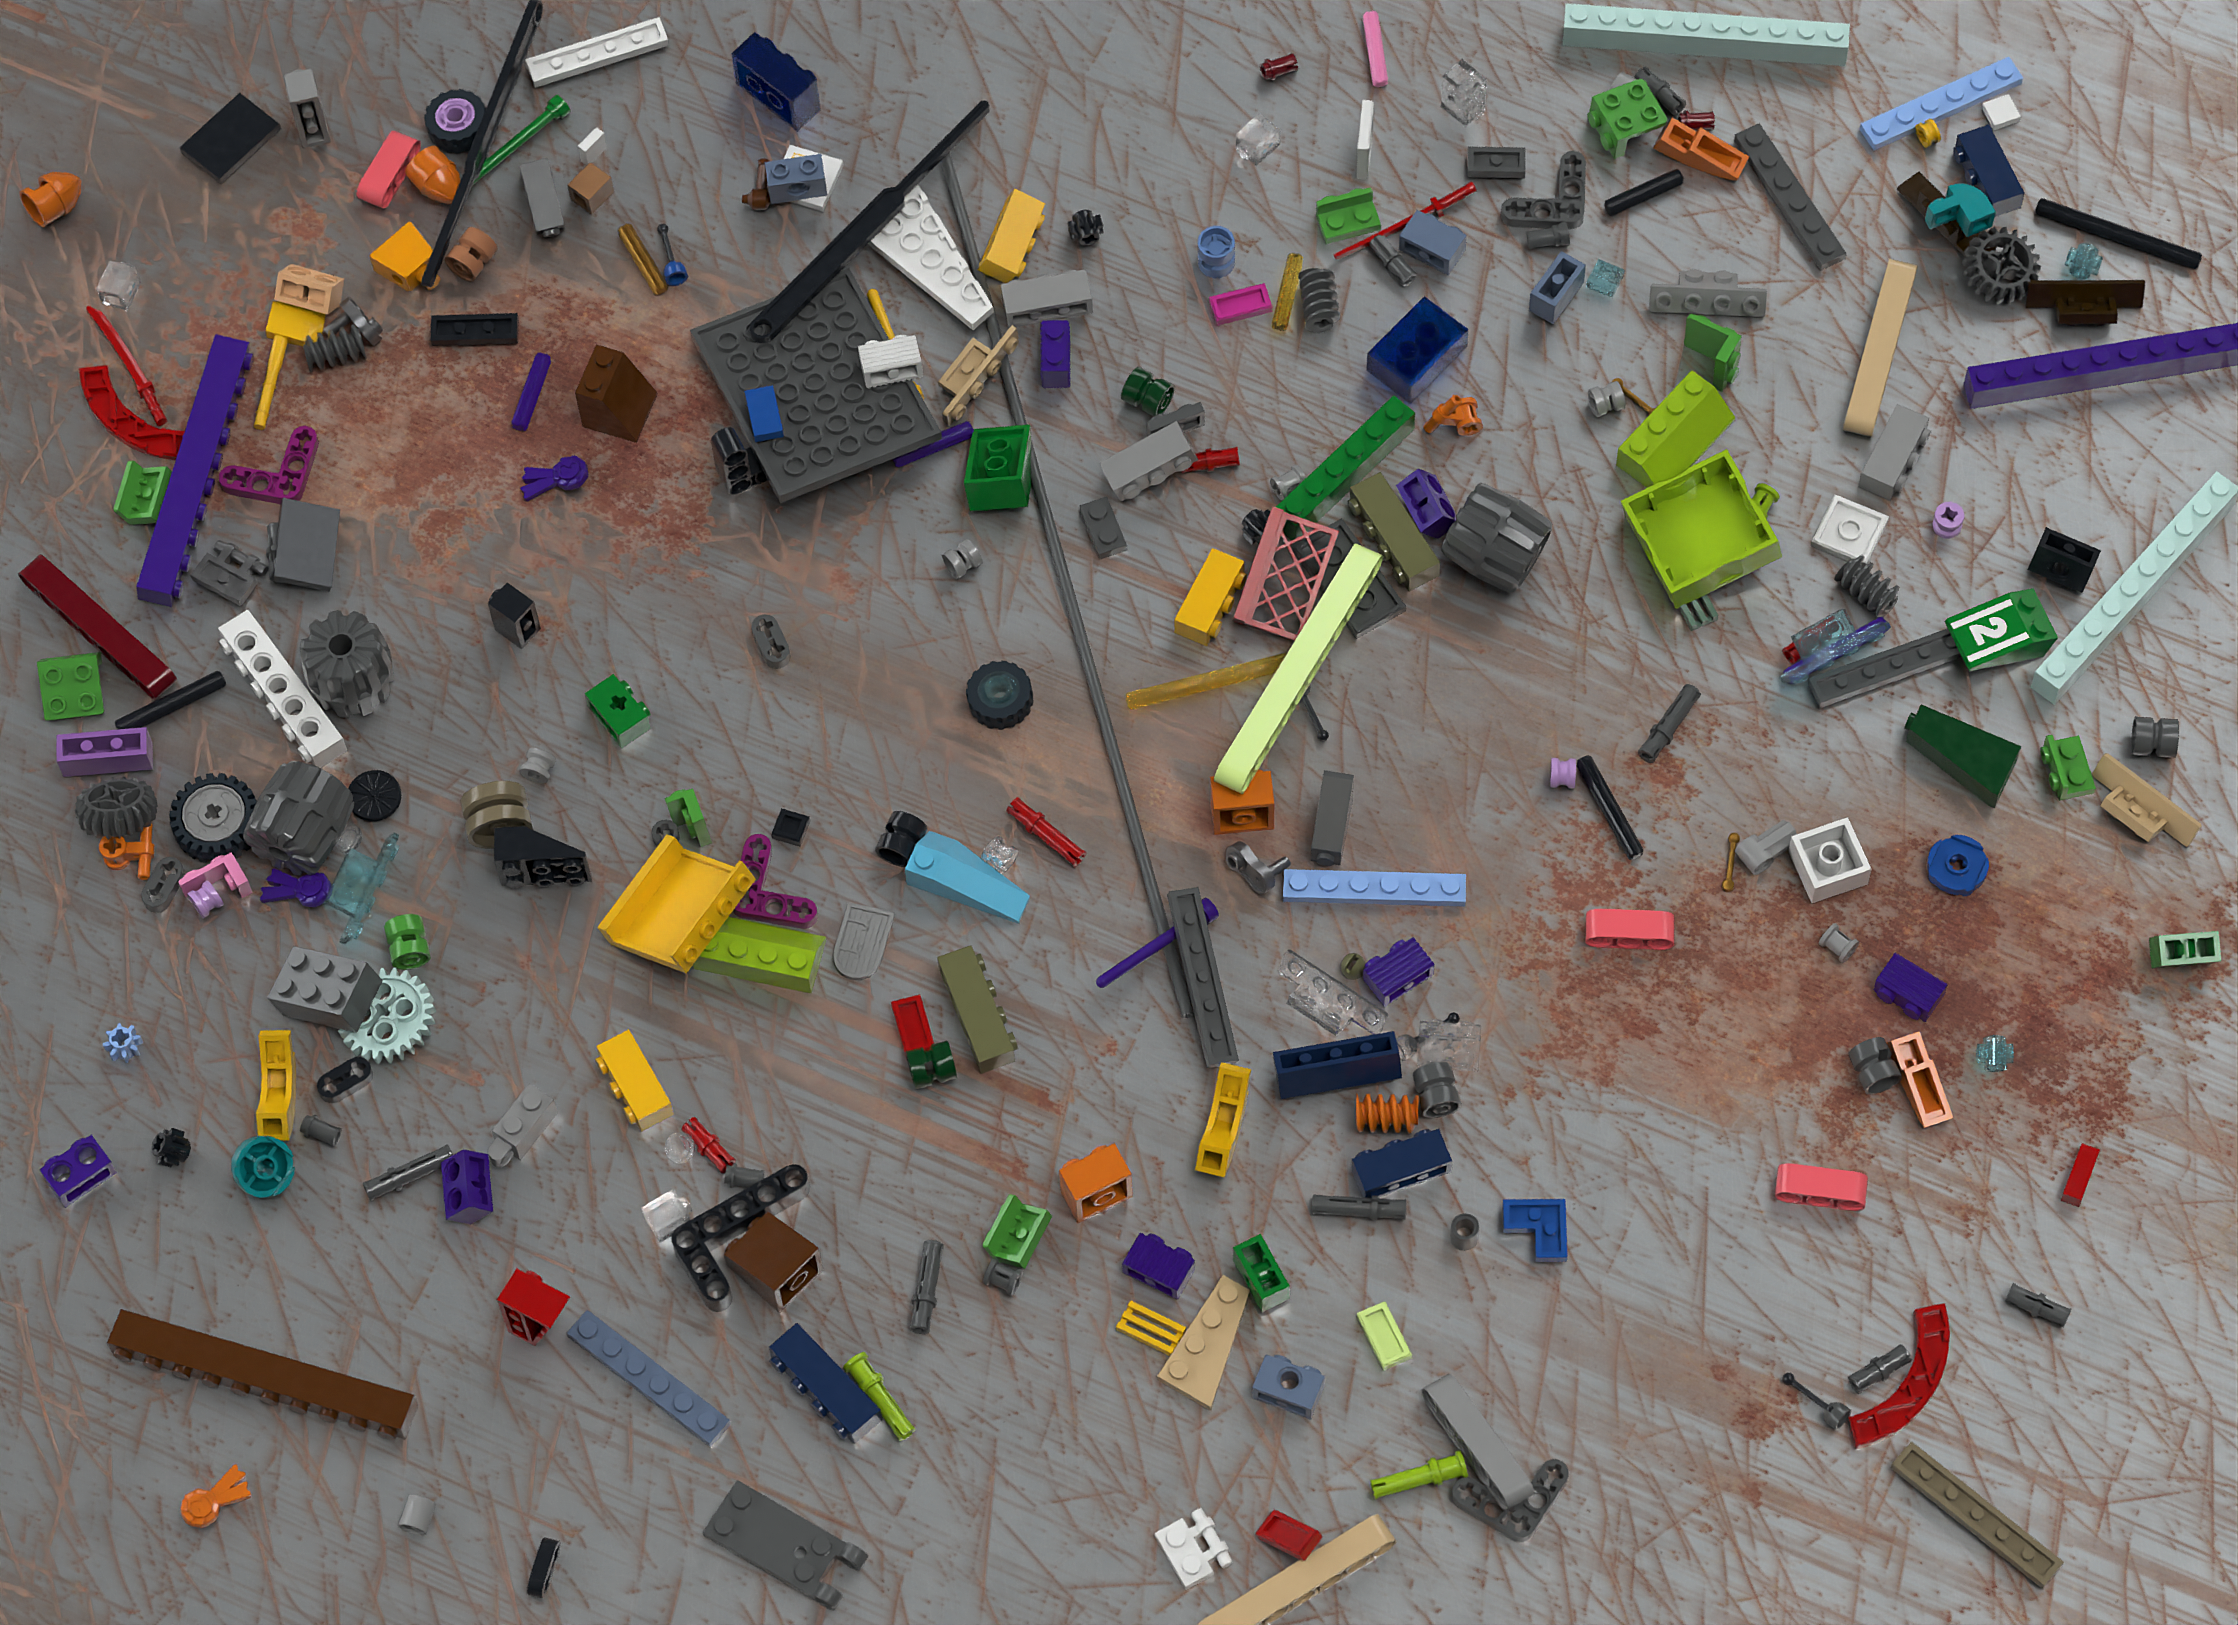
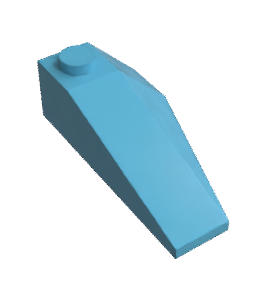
M929 831L916 843L905 867L907 885L1018 924L1030 900V895L959 841Z

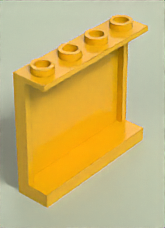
M666 834L597 928L610 945L687 974L756 879L743 861L739 860L735 867L684 849L675 837Z

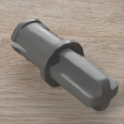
M1377 235L1371 240L1370 246L1384 262L1383 267L1389 269L1403 287L1416 279L1417 273L1402 258V252H1397L1384 236Z

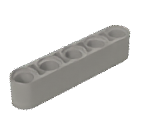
M1448 1374L1421 1390L1423 1399L1430 1411L1504 1510H1509L1534 1495L1533 1486L1527 1475L1454 1376Z

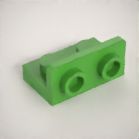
M1371 188L1354 189L1349 193L1327 196L1316 202V217L1326 244L1381 230V223L1373 203Z
M2047 735L2043 747L2040 748V754L2043 763L2049 766L2051 772L2049 773V784L2052 791H2057L2059 801L2094 794L2096 787L2079 735L2054 740L2053 735Z
M693 788L677 790L671 796L666 797L665 802L670 816L677 827L686 824L691 839L698 837L701 847L712 844Z

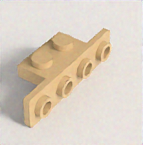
M1012 325L992 350L975 338H972L938 381L939 386L955 396L942 413L945 424L950 426L954 420L958 421L964 415L967 408L966 405L971 398L975 399L980 395L984 388L983 383L989 376L993 377L998 372L1002 364L1001 361L1006 354H1012L1017 348L1019 336L1016 327Z
M2108 753L2101 757L2092 776L2112 791L2101 803L2100 806L2147 842L2152 840L2162 830L2185 847H2188L2193 842L2202 826L2200 822Z

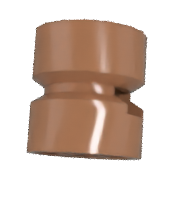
M468 227L458 240L459 245L453 246L444 258V261L453 273L466 281L472 282L483 270V263H488L498 248L494 240L478 228Z

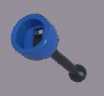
M660 224L657 231L662 235L669 263L664 268L666 283L671 286L681 285L688 279L686 267L683 263L675 261L667 235L669 228L666 224Z

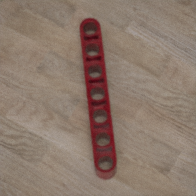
M39 554L18 573L21 581L94 648L101 652L104 657L150 698L156 700L177 681V677L166 664L46 557Z

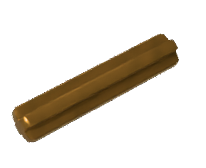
M626 223L624 226H620L618 229L619 236L653 293L657 296L665 293L668 290L667 283L632 224Z

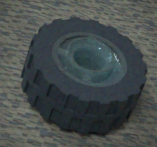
M1001 660V662L991 661L989 664H983L977 671L975 670L972 673L971 679L967 682L966 696L969 709H971L973 717L977 718L980 724H984L991 729L1011 728L1015 724L1021 723L1025 716L1029 715L1031 712L1030 708L1034 702L1029 676H1026V672L1022 668L1020 669L1017 664L1013 662L1008 663L1004 660ZM997 693H1006L1002 697H994Z

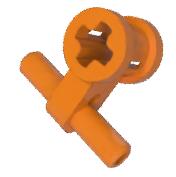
M1453 395L1445 404H1440L1432 412V417L1423 426L1424 430L1427 433H1433L1441 424L1456 426L1457 433L1462 436L1478 433L1482 430L1483 424L1482 420L1477 416L1478 404L1476 399L1472 397L1460 398L1458 395Z
M153 825L143 827V831L140 832V842H126L122 836L120 839L119 837L107 839L104 836L99 843V851L107 867L112 870H122L131 861L139 860L138 878L141 880L149 879L151 859L154 858L155 847L152 843Z

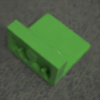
M101 652L45 658L37 662L45 720L104 713L99 665L102 664Z

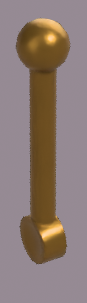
M1620 378L1612 380V382L1618 381L1623 393L1646 410L1649 415L1655 410V408H1651L1623 386V381Z
M1735 832L1731 833L1728 837L1731 844L1726 880L1722 883V889L1725 892L1734 890L1732 876L1735 849L1740 841L1739 834Z

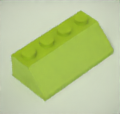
M1691 370L1618 448L1616 466L1646 488L1658 482L1672 479L1693 466L1735 421L1736 417L1715 386Z
M728 917L695 961L693 967L700 971L812 994L827 938L816 934Z

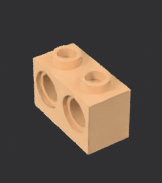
M290 264L278 272L274 300L329 314L340 306L344 278Z

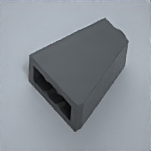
M548 158L520 164L521 176L536 234H543L544 238L559 235L560 229L565 227Z
M1324 770L1311 846V861H1316L1320 865H1341L1353 805L1354 775Z

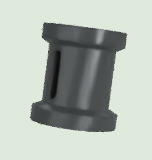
M993 1258L986 1270L983 1284L987 1286L993 1284L1007 1290V1294L1013 1296L1021 1282L1023 1270L1019 1268L1016 1270L999 1264V1260Z

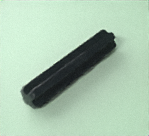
M1679 169L1669 171L1605 200L1604 207L1607 213L1613 216L1682 185L1683 175Z

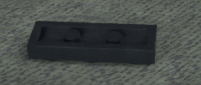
M518 313L431 315L430 341L432 346L518 344Z

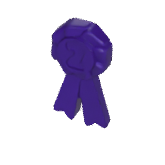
M573 455L561 458L553 469L525 467L524 471L526 474L522 477V480L528 485L520 489L524 493L525 501H529L556 486L564 490L579 488L588 478V466L585 461Z
M273 868L272 875L268 876L266 880L274 887H262L261 891L263 894L260 897V901L268 903L297 898L301 905L305 907H317L329 899L332 884L324 873L306 874L297 879Z

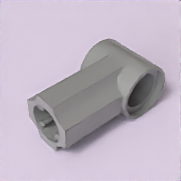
M1782 820L1758 837L1757 835H1751L1744 839L1736 847L1735 853L1753 875H1758L1770 867L1776 857L1789 849L1791 836L1797 835L1796 830L1790 822Z

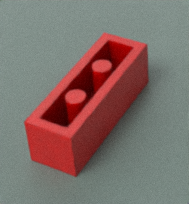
M2081 1143L2060 1201L2077 1207L2080 1206L2100 1149Z

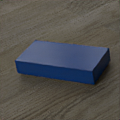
M773 385L744 391L755 442L784 437Z

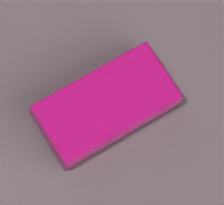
M1265 283L1209 297V303L1217 326L1273 312Z

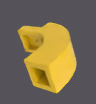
M260 1030L258 1037L261 1060V1096L256 1111L258 1136H271L280 1141H287L290 1139L293 1129L296 1103V1057L292 1048L291 1030Z
M1221 1062L1209 1120L1199 1144L1195 1171L1225 1178L1234 1155L1243 1122L1252 1069Z

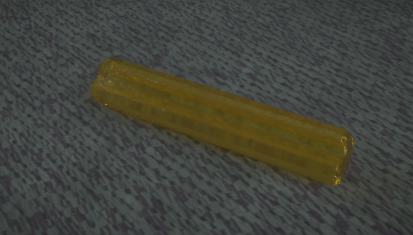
M1290 253L1287 257L1272 320V328L1274 330L1286 331L1288 328L1299 281L1298 274L1301 272L1303 256L1301 254Z

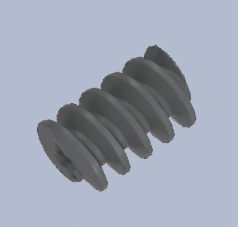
M1318 268L1303 270L1298 274V278L1300 280L1299 286L1303 300L1302 308L1304 309L1305 328L1314 333L1328 331L1333 327V323L1340 319V312L1337 311L1339 303L1336 301L1338 294L1334 291L1336 289V283L1333 281L1335 273L1328 269Z
M355 324L351 325L350 334L343 327H340L338 337L332 330H329L328 339L326 340L320 332L317 333L316 342H313L311 337L307 335L305 345H303L310 373L313 372L314 363L317 364L320 370H323L325 360L328 361L331 367H335L337 357L342 364H347L348 355L355 362L358 361L359 352L367 359L361 333Z
M1864 555L1851 559L1841 567L1834 580L1837 582L1841 581V586L1844 589L1850 588V594L1854 597L1859 596V602L1867 604L1869 611H1876L1877 618L1884 617L1897 603L1898 596L1896 595L1900 587L1896 585L1888 589L1887 587L1891 582V579L1888 577L1880 582L1881 570L1871 574L1870 572L1874 565L1872 562L1863 567Z

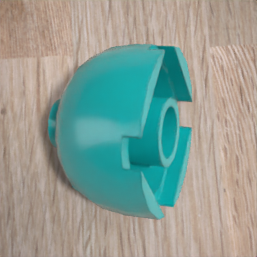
M254 1136L246 1139L236 1148L231 1158V1172L234 1181L244 1192L257 1198L281 1194L290 1185L295 1174L292 1159L293 1153L283 1141L271 1136Z

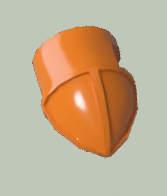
M429 146L420 151L409 162L405 170V175L420 190L423 196H427L440 203L452 204L461 181L456 164L450 161L437 146Z
M51 172L42 175L38 179L40 187L35 190L28 187L24 188L19 193L20 199L31 218L39 226L46 227L61 216H66L75 207L81 193L80 177L68 172Z

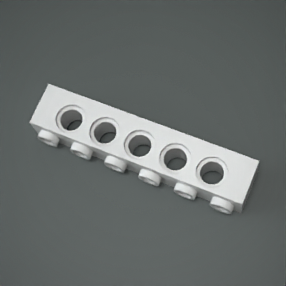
M249 610L244 611L218 628L222 638L218 641L227 656L232 654L237 661L234 664L242 677L248 675L252 680L250 686L259 699L264 697L268 702L265 706L274 720L279 718L284 725L281 728L290 742L295 740L300 747L297 750L305 763L311 761L314 766L321 768L347 752L343 737ZM247 646H254L251 650H243ZM263 667H270L265 672H258ZM280 688H285V689H286V690H285L284 692H282V693H279V694L274 693L276 690H278V689H280ZM294 710H302L297 715H290ZM309 732H317V734L312 737H306V735Z

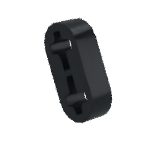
M354 1057L322 1075L317 1082V1089L322 1100L327 1103H337L367 1086L373 1078L370 1063L365 1058ZM358 1067L360 1070H363L364 1075L358 1077L356 1074L354 1075L353 1070ZM332 1083L336 1086L337 1091L332 1093L327 1089L326 1085Z
M546 1537L542 1539L529 1577L528 1595L545 1598L559 1557L560 1541Z

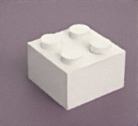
M1848 817L1791 836L1788 852L1811 903L1868 885L1872 869Z

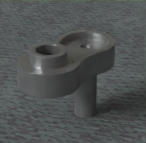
M349 296L340 303L344 312L324 328L327 334L329 330L336 334L340 327L346 326L352 320L373 346L383 339L380 333L384 331L373 317L368 319Z
M1241 841L1234 843L1226 849V863L1229 868L1242 875L1250 887L1258 894H1265L1273 889L1275 886L1274 877L1291 866L1290 860L1285 856L1267 866L1254 855L1248 845Z

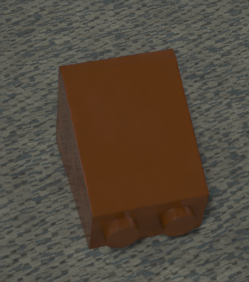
M597 344L575 391L582 427L637 443L658 395L657 391L624 352Z
M769 1212L762 1218H755L748 1226L747 1232L740 1239L735 1238L729 1243L724 1254L726 1265L779 1313L823 1271L819 1248Z

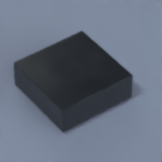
M781 808L771 834L772 839L801 847L810 824V816Z

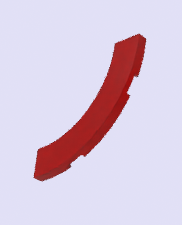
M108 365L79 368L81 385L90 409L110 434L130 448L144 454L176 460L185 431L156 428L147 424L146 421L126 408L112 386Z
M1945 1303L1914 1310L1917 1330L1915 1358L1906 1378L1896 1392L1874 1408L1848 1417V1424L1856 1450L1872 1446L1901 1431L1923 1411L1933 1397L1941 1381L1949 1351L1950 1330Z

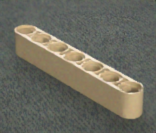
M1889 258L1845 418L1844 431L1869 437L1873 435L1918 265Z
M1379 1514L1373 1515L1310 1553L1305 1561H1297L1209 1615L1197 1625H1269L1390 1550L1397 1541Z

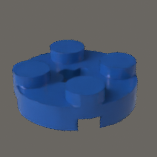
M1952 835L1949 839L1939 840L1931 848L1927 860L1929 881L1946 893L1961 896L1971 895L1974 890L1983 884L1988 873L1989 861L1983 852L1984 848L1973 838L1964 835ZM1957 859L1962 860V866L1965 869L1954 870L1950 862L1955 863Z

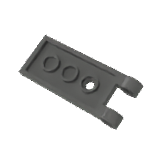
M738 1480L703 1531L704 1537L830 1610H835L843 1597L834 1587L822 1582L835 1560L838 1559L852 1569L860 1571L869 1557L866 1552L856 1545L842 1541ZM797 1549H805L806 1555L803 1558L795 1557L794 1553Z

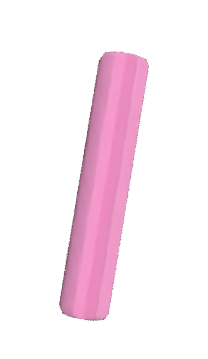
M1376 11L1365 12L1363 14V23L1372 83L1375 87H1384L1388 84V76L1378 13Z

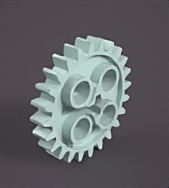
M394 967L390 975L386 973L384 968H381L379 977L383 981L366 1016H371L366 1022L361 1024L358 1032L338 1030L341 1037L345 1038L343 1042L348 1048H351L354 1055L358 1056L361 1054L367 1061L373 1056L376 1064L381 1062L382 1057H385L388 1063L391 1064L393 1055H398L401 1060H404V1051L406 1050L415 1054L413 1045L416 1043L424 1046L421 1036H431L432 1033L427 1025L435 1024V1020L431 1016V1014L436 1013L435 1007L431 1004L434 998L428 993L429 989L426 984H421L417 975L411 978L407 970L400 975ZM390 992L386 999L380 1000L383 994ZM413 1009L409 1015L402 1016L406 1010ZM387 1032H393L390 1037L382 1039L383 1035Z

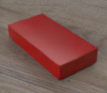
M921 995L892 1001L891 1006L905 1056L906 1051L923 1047L926 1051L929 1050L930 1046L934 1044Z
M1275 1509L1255 1533L1259 1540L1302 1561L1307 1559L1323 1538L1318 1530Z

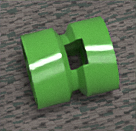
M404 914L396 916L385 923L384 929L387 942L391 945L389 953L394 968L411 970L421 967L430 961L431 956L428 942L424 939L426 933L421 916Z

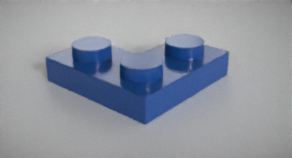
M1503 1199V1233H1535L1536 1262H1567L1566 1199Z

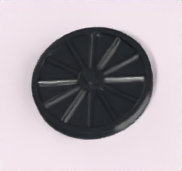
M371 770L358 775L348 788L353 795L354 808L352 812L360 819L366 821H380L388 818L397 810L401 802L402 794L399 783L391 774L384 771Z

